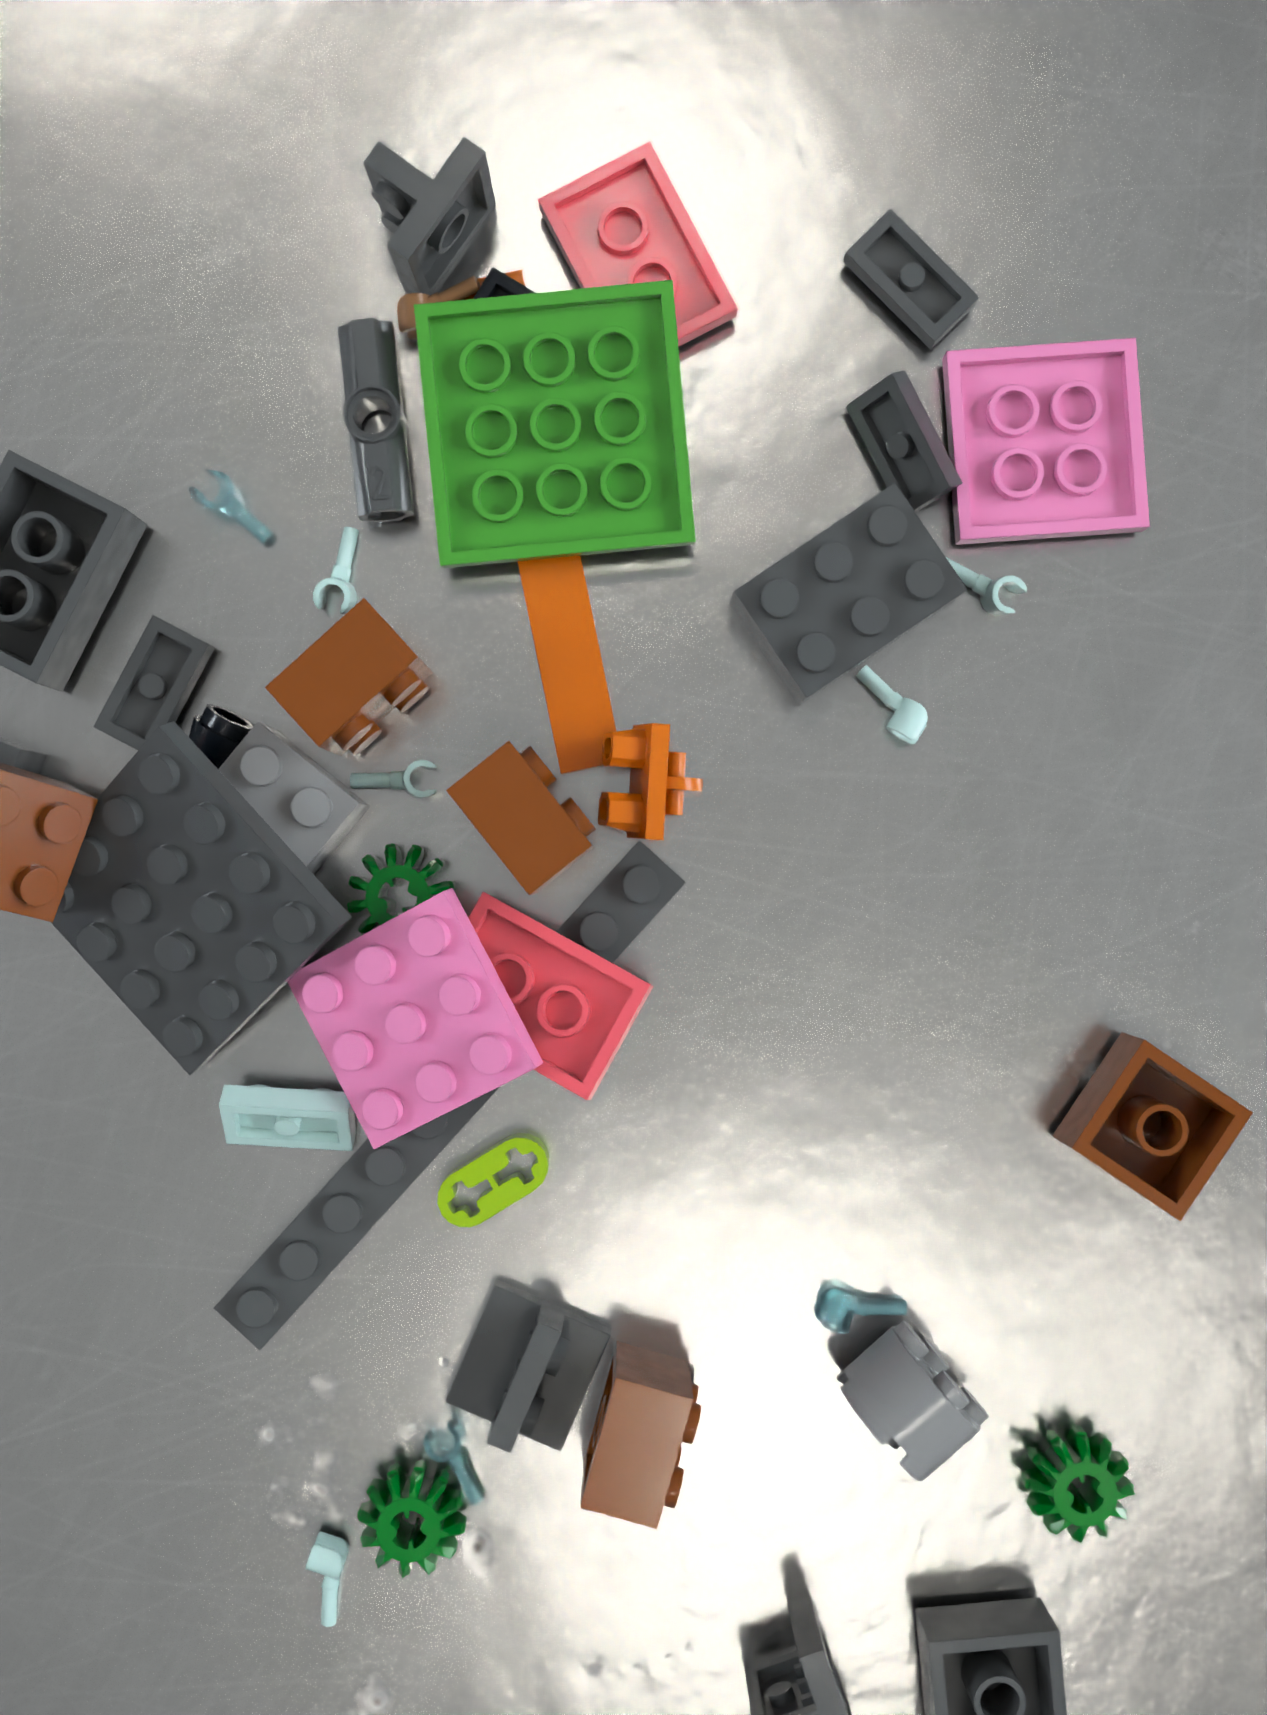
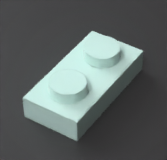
M262 1084L250 1086L224 1085L219 1109L226 1144L340 1151L353 1150L356 1135L355 1115L343 1091H334L327 1088H316L313 1090L275 1088Z

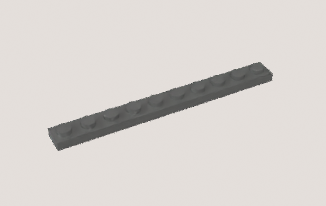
M639 840L556 932L613 963L686 882ZM500 1087L376 1149H373L369 1139H367L216 1304L214 1309L258 1350H261Z

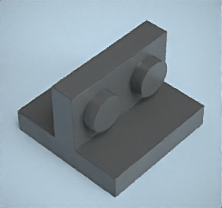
M463 137L432 179L378 141L363 164L373 188L371 195L379 204L382 213L380 219L386 228L393 233V236L386 244L403 290L408 294L423 293L431 295L496 205L486 151L466 137Z
M496 1279L449 1389L445 1403L490 1421L491 1425L486 1444L507 1453H511L518 1434L561 1452L610 1339L611 1328Z
M810 1593L787 1600L786 1603L797 1650L744 1669L750 1714L852 1715Z

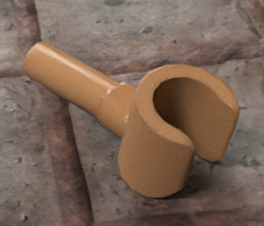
M472 276L440 293L436 292L432 295L423 293L403 295L397 303L399 331L402 333L407 332L409 339L417 340L414 304L463 300L477 293L481 287L477 278Z

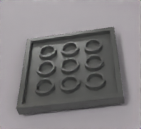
M172 721L159 726L97 798L98 802L54 921L51 923L189 1075H192L203 1067L352 916L184 731Z

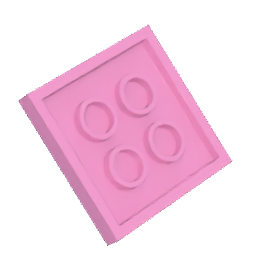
M1136 338L946 351L942 358L949 457L963 482L952 490L955 545L1143 532L1150 527Z
M453 888L440 892L308 964L288 981L373 1149L536 1069L543 1063Z

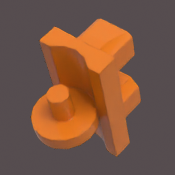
M670 724L633 725V729L604 733L601 758L603 766L631 768L629 793H601L598 809L599 825L619 831H626L627 838L664 840L665 814L683 815L684 791L702 792L703 779L685 777L686 753L669 752Z

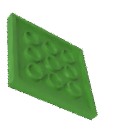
M673 280L414 304L439 562L442 568L695 545L696 537Z

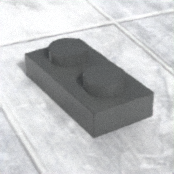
M891 208L846 251L843 262L930 350L975 306L980 298Z
M905 370L891 373L846 405L886 486L889 487L896 483L915 513L963 483Z
M152 615L93 727L139 750L159 726L172 721L176 722L215 647Z

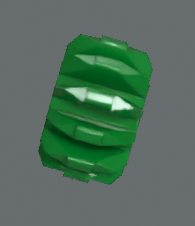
M394 843L387 844L384 851L387 867L377 857L367 854L362 859L364 867L373 875L371 880L362 876H351L348 882L352 888L366 891L365 899L353 900L347 904L348 911L350 913H358L368 910L371 915L361 923L358 931L363 935L400 915L395 911L396 901L388 897L390 887L402 886L400 879L409 881L408 892L413 896H417L415 906L442 891L451 888L455 891L456 885L454 881H443L434 884L432 880L433 877L443 870L445 862L441 858H435L423 869H420L424 857V848L419 845H412L403 864L398 845ZM413 906L403 907V913L413 908Z
M1072 1424L1066 1441H1062L1054 1430L1047 1429L1046 1439L1050 1447L1046 1451L1035 1447H1028V1456L1037 1467L1021 1471V1481L1025 1488L1031 1491L1026 1497V1504L1033 1515H1043V1524L1049 1532L1056 1536L1067 1528L1071 1538L1082 1544L1088 1527L1092 1526L1099 1536L1108 1538V1526L1104 1521L1110 1515L1116 1519L1127 1520V1510L1118 1500L1135 1495L1134 1485L1126 1476H1123L1129 1469L1127 1459L1120 1451H1111V1441L1100 1432H1096L1088 1438L1087 1433L1081 1426ZM1074 1478H1078L1083 1483L1079 1488H1076L1071 1483Z
M423 1459L416 1461L410 1476L396 1462L389 1467L387 1481L374 1478L366 1491L370 1500L361 1503L357 1514L358 1521L367 1525L360 1537L362 1547L380 1546L375 1559L377 1568L387 1565L392 1558L400 1561L398 1570L402 1579L410 1574L413 1562H417L430 1575L431 1572L436 1570L438 1556L451 1559L458 1547V1541L455 1536L463 1534L467 1525L465 1514L457 1511L462 1507L465 1498L462 1489L445 1490L450 1477L447 1469L437 1472L433 1479L425 1476L427 1466ZM414 1511L423 1517L422 1524L419 1517L416 1518L415 1524H410L402 1516L404 1514L407 1519L410 1512Z

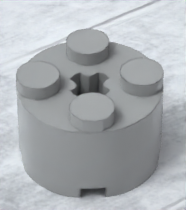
M902 1321L896 1327L892 1326L843 1369L836 1376V1380L843 1384L839 1387L840 1391L882 1447L886 1444L895 1450L901 1447L907 1455L898 1464L910 1476L922 1483L981 1431L980 1425L989 1418V1415L964 1386L960 1388L945 1372L949 1365L925 1337L921 1339L905 1321Z

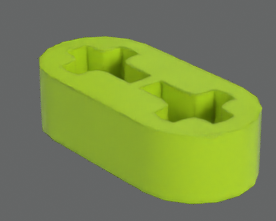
M516 1133L504 1138L455 1168L446 1176L438 1191L437 1204L442 1216L449 1223L458 1227H473L535 1191L544 1182L549 1169L550 1156L546 1146L539 1138L529 1133ZM517 1148L518 1152L522 1155L528 1154L531 1151L536 1155L537 1159L531 1166L532 1177L525 1179L521 1172H515L500 1180L497 1172L509 1164L511 1160L509 1150ZM487 1179L491 1185L490 1188L480 1194L477 1200L478 1210L472 1211L467 1204L456 1207L452 1203V1199L458 1191L455 1184L462 1181L467 1188H472Z

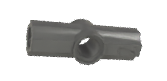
M375 318L351 320L348 324L338 327L345 392L343 419L349 431L358 518L361 521H376L379 523L399 521L405 517L413 516L414 506L406 441L409 427L403 413L394 325L392 321H381ZM385 410L391 413V421L382 432L370 434L361 430L362 422L370 412Z

